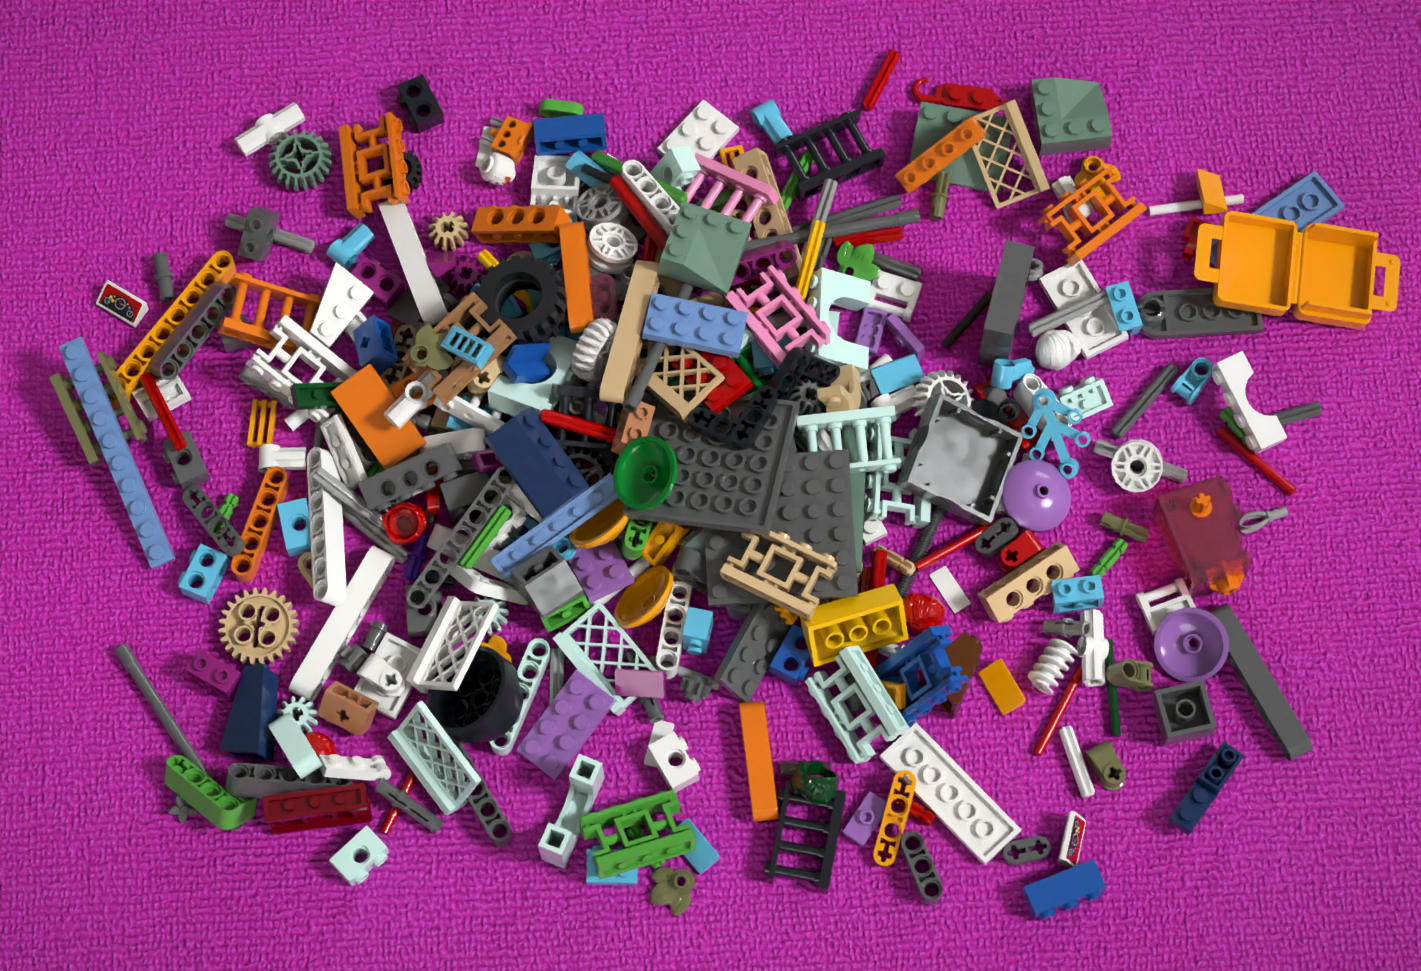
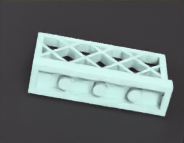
M600 601L563 633L559 632L552 638L582 674L617 700L611 707V711L617 716L625 712V708L638 697L629 696L623 700L621 696L615 695V689L610 684L615 683V679L605 678L604 665H615L620 669L622 666L635 667L634 670H639V667L649 668L651 671H658ZM601 610L605 615L604 626L591 625L592 616ZM609 621L612 623L614 627L609 626ZM578 628L587 629L585 642H576L571 634ZM591 629L604 630L602 643H590ZM608 630L618 631L621 634L620 645L607 644ZM624 639L629 645H624ZM589 646L602 647L601 661L591 660L588 657ZM606 647L619 648L618 662L605 661ZM623 649H633L636 652L635 663L622 662ZM640 658L645 664H639ZM595 664H600V670L595 666Z
M420 701L414 706L399 728L391 732L387 738L445 816L465 806L468 802L466 800L467 797L480 783L481 779L424 702ZM419 712L423 716L425 723L420 722ZM422 730H426L427 740L423 739ZM434 733L438 736L439 743L435 742ZM436 749L441 750L442 759L437 757ZM449 753L453 756L454 763L450 762ZM451 769L456 770L457 779L452 778ZM464 773L471 780L470 783L465 782Z

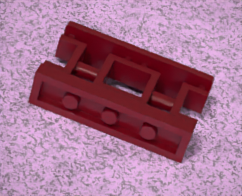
M364 783L263 796L265 822L270 823L273 835L373 821L371 799L367 797Z

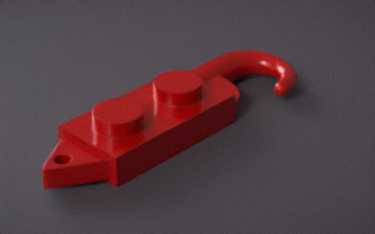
M929 78L918 79L912 87V94L918 102L922 101L981 113L1006 103L989 88L946 83L937 88L935 96L922 94L919 91V87L923 83H928L930 81Z

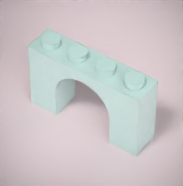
M820 268L812 274L807 304L814 308L816 317L820 321L827 323L831 333L828 345L823 344L818 349L810 341L805 346L806 350L830 359L837 366L853 364L860 374L868 370L869 347L851 343L840 338L830 325L829 308L830 305H836L853 311L861 310L870 304V281L826 268ZM806 323V325H807V331H808V330H810L811 328H810L809 325Z
M560 335L556 338L552 336L549 339L551 349L544 362L554 374L544 382L537 384L513 383L510 378L498 375L488 390L489 407L514 417L529 407H532L538 416L543 409L553 411L557 402H560V399H558V395L551 393L552 383L573 385L576 375L572 370L571 360L574 357L575 344L578 342Z
M578 754L569 775L570 788L563 809L555 825L548 822L538 845L542 860L565 869L581 833L579 818L590 813L605 777L601 762Z

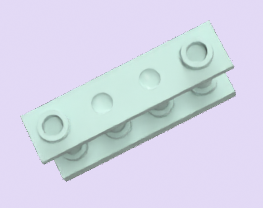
M895 405L802 415L797 418L798 430L806 434L808 452L818 451L816 439L818 429L828 428V431H831L832 450H842L840 430L844 426L855 428L859 462L850 463V474L881 470L882 473H894L897 469L901 468V459H893L889 426L892 423L891 421H896ZM877 423L880 426L883 460L868 461L865 434L867 424Z

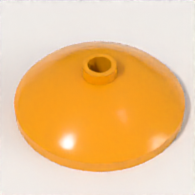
M619 498L570 532V542L576 548L589 549L616 539L629 520L628 517L623 516L625 504Z
M655 566L646 570L634 580L635 583L630 584L623 592L614 612V618L622 628L641 626L662 612L673 587V575L665 566Z

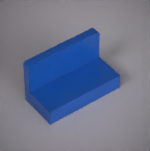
M549 343L513 345L501 368L513 383L546 381L554 374L544 362L551 346Z

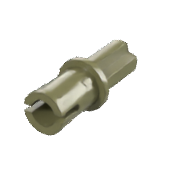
M939 172L936 177L934 192L930 196L932 203L929 218L933 220L944 219L946 201L949 200L947 193L950 174Z
M1107 511L1102 517L1100 526L1120 533L1121 537L1126 535L1138 541L1146 542L1149 536L1148 529L1129 522V518L1123 519Z

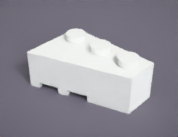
M336 262L332 268L309 334L329 349L369 301L374 292Z

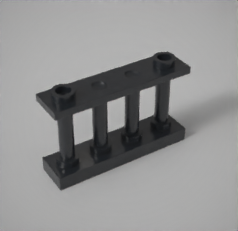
M859 109L853 112L846 111L839 118L790 139L784 138L775 145L773 155L775 159L785 156L799 180L795 192L799 202L821 193L826 178L837 181L839 185L883 166L885 153L882 148L870 149L856 125L859 124L861 115ZM848 128L862 155L855 159L849 158L835 133ZM827 137L841 164L834 168L828 167L815 142ZM806 147L820 173L813 177L807 176L794 151Z
M552 383L551 393L558 395V399H560L559 413L569 415L570 401H573V396L582 397V402H584L582 419L592 422L594 403L597 402V399H600V388ZM644 392L641 401L652 404L653 394ZM606 402L608 404L606 426L615 428L617 408L620 403ZM557 427L555 440L563 450H567L568 445L611 449L613 442L605 440L604 442L590 441V436L581 434L580 440L566 439L567 430Z
M786 781V787H781L778 802L782 803L772 860H766L764 875L768 876V884H773L775 875L812 881L815 885H818V893L828 895L846 791L836 790L835 797H832L828 803L813 804L802 795L791 792L792 781ZM794 802L826 808L828 812H832L831 821L822 823L786 816L788 803ZM784 826L823 833V836H828L826 846L816 847L781 840ZM779 850L819 857L818 860L823 861L822 869H816V872L777 865Z

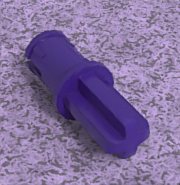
M424 533L418 540L413 542L410 552L407 553L408 562L404 572V579L411 582L417 580L422 562L426 561V545L430 537Z

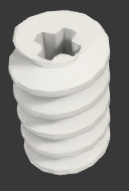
M1054 638L1050 639L1049 646L1045 647L1044 655L1039 656V663L1034 664V671L1028 673V678L1032 684L1048 695H1053V691L1049 686H1059L1055 677L1059 679L1064 678L1060 669L1064 671L1069 670L1065 661L1069 663L1074 662L1070 654L1078 655L1077 650L1069 643Z

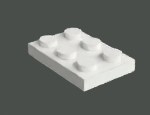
M702 100L657 148V152L664 156L670 148L690 146L694 155L698 153L713 159L719 153V149H723L739 132V127L705 100Z
M386 632L374 654L401 674L406 684L404 693L398 697H390L362 678H360L354 690L379 702L376 711L395 720L414 687L406 678L421 649ZM390 681L388 684H389V685H391V684L396 685V684H397V681H395V682Z

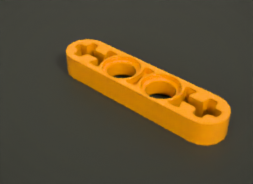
M908 770L899 771L895 775L873 853L874 860L881 866L887 867L892 865L898 855L917 785L915 775ZM905 775H909V780L912 781L911 785L906 786L904 792L910 793L909 798L899 794L894 795L896 789L901 791L902 784L898 780L899 778H904ZM895 799H902L905 802L906 808L902 813L893 812L891 804ZM890 823L896 824L899 828L898 835L893 838H889L885 834V827ZM882 838L889 842H896L895 847L889 846L888 852L892 854V858L886 859L885 862H882V857L878 856L879 851H884L886 846L885 843H881Z

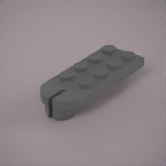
M1213 288L1152 291L1144 294L1136 305L1143 324L1140 332L1152 339L1263 332L1261 313L1215 305L1213 302Z
M774 603L753 604L714 676L716 681L742 703L750 702L791 624L785 623L786 618H781L779 615L780 611L774 609L776 606Z

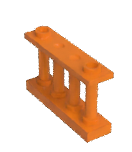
M243 272L235 273L230 279L229 284L237 287L231 316L225 317L220 322L217 333L272 349L278 340L269 334L270 330H266L263 326L270 297L283 301L280 318L284 315L290 317L293 304L305 307L306 311L302 328L309 333L315 311H317L321 301L319 295L303 294L252 278V275ZM247 290L260 294L254 324L251 325L243 323L240 319ZM287 339L281 348L289 355H292L299 347Z

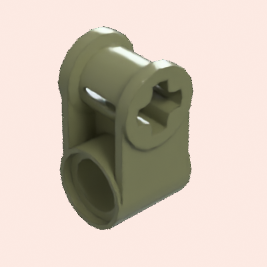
M1125 659L1109 665L1106 670L1107 679L1114 686L1130 688L1134 691H1150L1154 689V684L1151 683V670L1153 669V663Z
M1106 740L1085 751L1089 765L1095 771L1105 789L1109 791L1120 790L1124 784L1126 771L1111 743Z

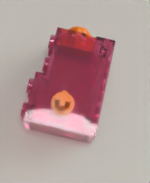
M1221 474L1157 496L1152 510V515L1179 578H1183L1192 599L1214 591L1223 596L1238 591L1251 564L1250 555L1247 550H1243L1240 543L1242 542L1241 534L1238 528H1236L1241 517V510L1237 503H1233L1230 496L1232 495L1230 484L1228 481H1224Z

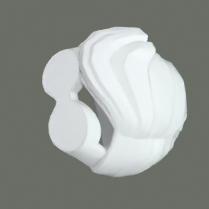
M1067 330L1046 331L1040 336L1036 344L1035 355L1037 362L1044 368L1055 371L1061 370L1080 354L1081 343L1074 334Z

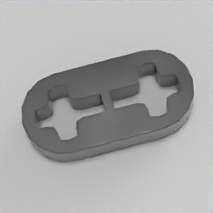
M1011 518L999 519L976 538L975 547L983 557H993L1017 537L1018 527ZM1003 527L1009 528L1010 532L1006 534L1002 529ZM984 542L990 543L991 547L989 549L984 547Z
M1042 836L1012 841L1005 846L1003 859L1011 866L1042 861L1048 857L1051 845ZM1036 843H1039L1040 846H1045L1042 854H1038V851L1029 852L1028 849L1035 848ZM1011 848H1015L1017 852L1025 851V853L1018 855V859L1008 856Z

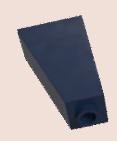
M256 663L255 666H244L219 750L233 758L273 761L275 736L268 725L276 720L278 675L270 671L268 665Z

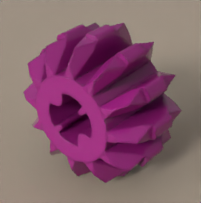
M469 257L463 263L460 259H457V266L446 274V278L449 281L448 287L450 290L454 289L456 296L462 292L464 297L467 296L472 287L478 283L481 275H485V267L479 266L480 264L477 259L471 263Z

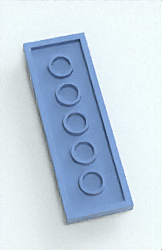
M1313 171L1252 214L1293 221L1298 227L1297 232H1302L1310 224L1326 222L1341 212L1345 205L1320 175ZM1217 239L1212 240L1210 253V261L1213 263L1215 267L1218 246Z

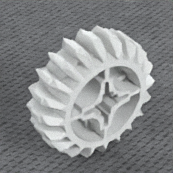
M602 317L600 319L596 318L593 322L589 323L588 328L584 329L582 336H579V341L575 344L576 348L573 352L574 357L571 360L572 370L578 378L595 383L604 375L618 326L617 323Z
M933 371L927 376L922 377L920 383L914 387L917 392L913 393L912 397L917 401L912 404V407L918 410L914 416L922 417L929 397L939 393L971 408V404L976 400L970 398L973 390H967L968 381L961 382V375L954 376L953 371Z

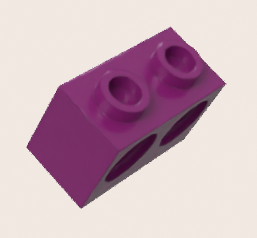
M364 256L351 274L374 292L370 298L371 301L389 310L405 290L403 277L393 270L389 272L384 269V266L376 259L372 258L370 260ZM367 273L374 274L369 279L363 278V276ZM386 285L393 286V288L389 291L382 290V288Z
M200 649L196 651L185 668L189 678L232 701L241 679L239 671Z

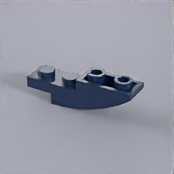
M1223 741L1167 822L1189 836L1245 755Z

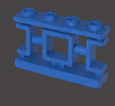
M949 625L930 626L874 669L880 680L906 684V708L898 710L908 726L915 724L918 717L930 713L933 706L945 702L949 694L960 691L962 685L969 680L967 675H960V672L963 671L961 666L951 667L945 652V648L952 644L950 639H946L952 634ZM920 667L927 682L922 688L915 673Z

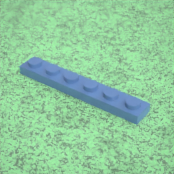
M609 473L492 557L490 561L505 580L511 576L513 569L550 545H554L618 499L613 475Z

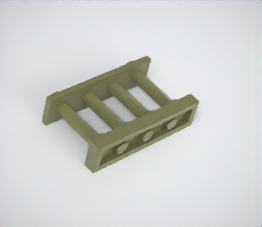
M101 351L96 353L100 360V363L95 365L97 373L100 374L105 371L111 383L104 387L107 396L115 393L121 405L113 409L116 418L125 415L131 426L122 431L125 439L128 440L135 436L138 441H147L148 439L145 435L147 428L142 420H138L115 371L117 365L114 358ZM59 373L49 377L89 464L98 466L104 463L103 452L98 441L95 442L92 435L94 431L90 421L85 420L82 414L84 411L82 402L78 398L75 399L72 392L75 386L72 378L65 377Z

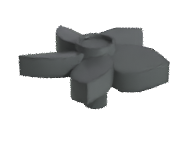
M176 795V804L172 805L168 810L170 814L178 815L181 824L186 821L187 814L191 816L198 815L196 809L191 807L179 795Z

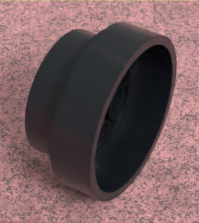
M479 646L457 691L429 689L427 697V708L445 732L454 740L465 743L476 741L489 742L500 738L515 724L523 706V691L519 684V677L515 667L498 652L486 646ZM466 652L459 656L457 660H461L465 656ZM451 662L450 664L445 666L443 670L446 671L453 665V663ZM456 673L447 678V682H452Z

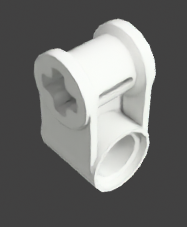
M374 653L370 654L357 672L358 676L364 681L377 687L390 697H398L405 691L406 684L401 674ZM390 681H392V682L397 681V684H396V685H393V684L389 685L388 683H389Z

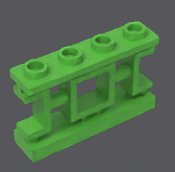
M674 789L661 791L656 795L646 798H637L623 805H614L596 813L590 812L579 818L580 832L584 840L597 837L602 849L592 852L593 863L596 865V873L599 880L695 851V835L693 830L690 829L689 824L676 827L672 814L680 812V802L677 800V794ZM662 811L664 819L653 822L650 815ZM645 823L649 836L628 842L624 829ZM614 826L616 833L604 836L602 829ZM668 828L671 835L659 839L657 831ZM621 843L623 850L611 853L609 846Z

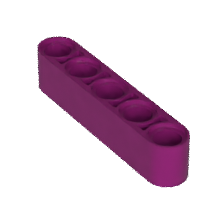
M782 240L744 252L739 265H743L745 269L735 274L731 286L760 277V273L763 271L764 273L767 272V267L773 265L776 270H783L793 266L797 260L793 244L787 240ZM783 250L791 252L787 258H781L779 254ZM764 257L768 259L765 265L756 264L759 258ZM696 286L689 297H699L712 293V291Z

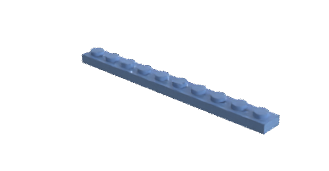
M78 337L58 346L151 569H156L176 560L84 339Z

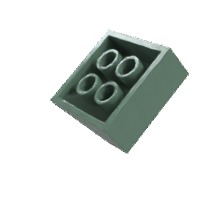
M1057 77L1031 80L1029 94L1039 156L1110 148L1112 132L1109 114L1099 82Z
M682 201L660 258L658 274L727 296L748 242L752 223Z

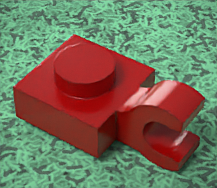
M1191 216L1181 239L1187 241L1182 259L1191 261L1197 247L1199 226L1204 223H1211Z

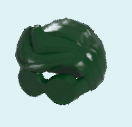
M814 760L811 763L803 761L798 765L796 774L792 777L793 792L797 795H802L813 804L828 803L835 795L839 784L838 775L826 768L819 760ZM808 770L813 775L821 773L823 776L811 777L807 775L805 772Z

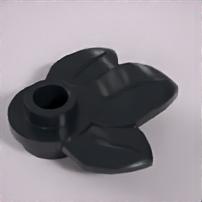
M994 386L985 387V398L980 399L971 407L977 414L1003 425L1015 420L1020 413L1018 402L1008 398L1003 389ZM1006 406L1012 407L1009 412L1003 410Z

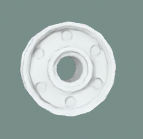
M600 223L594 226L587 240L589 263L597 270L608 274H621L627 271L632 265L633 257L638 248L635 236L627 228L615 223Z
M1131 439L1122 443L1115 451L1111 462L1112 475L1116 483L1123 489L1131 492H1144L1153 488L1159 481L1163 472V458L1159 449L1151 442L1143 439ZM1140 460L1143 462L1144 468L1141 471H1134L1130 466L1131 462Z

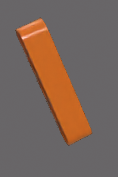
M583 221L559 225L571 334L584 332V329L588 328L589 323L595 320L587 240Z
M280 466L270 467L266 471L241 536L245 542V547L239 555L234 556L232 559V571L235 578L241 583L250 582L255 578L279 516L277 504L284 502L290 482L286 471ZM275 477L283 478V480L278 484L272 483V480ZM267 499L275 500L270 506L263 505ZM258 521H266L264 527H255ZM250 543L258 544L254 550L246 549ZM248 565L249 569L246 572H238L239 567Z
M764 700L739 703L753 822L779 819Z

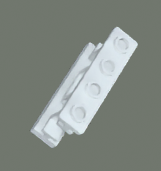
M287 315L282 316L269 332L270 335L278 340L267 355L261 349H257L246 362L253 374L266 379L269 382V386L273 390L286 395L292 405L290 386L302 382L289 373L288 370L298 357L316 370L308 383H324L319 377L325 369L336 377L333 382H345L357 373L356 370ZM287 339L299 347L292 356L281 348ZM274 356L285 363L279 373L267 365ZM335 408L306 409L305 411L308 412L307 416L314 422L324 423L329 419Z

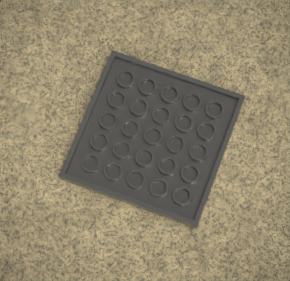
M693 390L684 391L683 399L689 403L696 394ZM741 395L718 414L738 421L752 396ZM653 396L651 406H654L655 410L648 436L660 438L671 446L677 460V477L672 491L661 504L649 510H636L624 505L623 516L625 515L632 519L769 536L798 418L799 402L778 399L777 406L754 444L746 450H740L693 431L689 421L684 423ZM702 401L695 407L708 409ZM753 413L748 417V420L756 422L761 418V415ZM701 417V419H695L696 423H698L700 420L705 421L704 417ZM720 424L715 428V431L723 433L727 430L728 426ZM745 433L743 437L738 436L739 440L747 438V434Z
M848 449L789 453L770 530L775 533L781 531L790 536L791 541L797 544L804 542L813 548L812 551L820 555L824 552L835 558L838 569L833 574L831 581L819 576L810 595L818 599L858 597ZM704 528L709 607L772 603L721 578L720 570L724 563H727L728 557L732 556L741 561L750 544L749 541L741 537L742 532ZM759 537V543L755 551L766 556L773 543ZM775 554L765 573L786 582L795 563ZM803 558L804 563L799 572L811 577L818 564ZM750 559L742 572L757 578L756 573L761 564ZM794 581L788 594L802 600L801 595L806 586Z

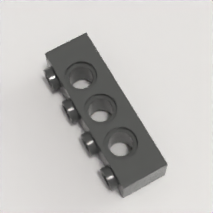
M448 442L358 482V485L369 510L377 509L380 512L392 507L391 502L396 499L402 502L414 496L412 492L420 488L424 492L436 486L434 482L442 478L446 482L457 477L456 472L462 470V466L451 442ZM432 461L438 466V471L435 475H432L428 470V466ZM410 471L416 476V482L413 485H410L406 480V476ZM388 481L394 486V492L391 495L385 492V484Z

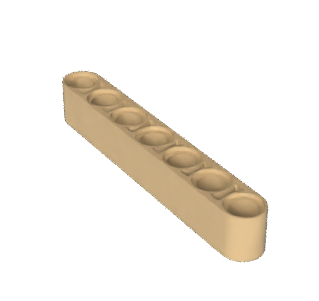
M637 260L635 263L601 382L600 401L623 404L631 389L644 342L642 335L651 294H657L662 275L658 274V262Z

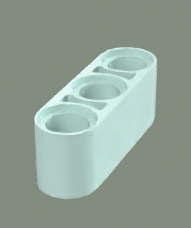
M290 712L268 725L301 779L323 765Z

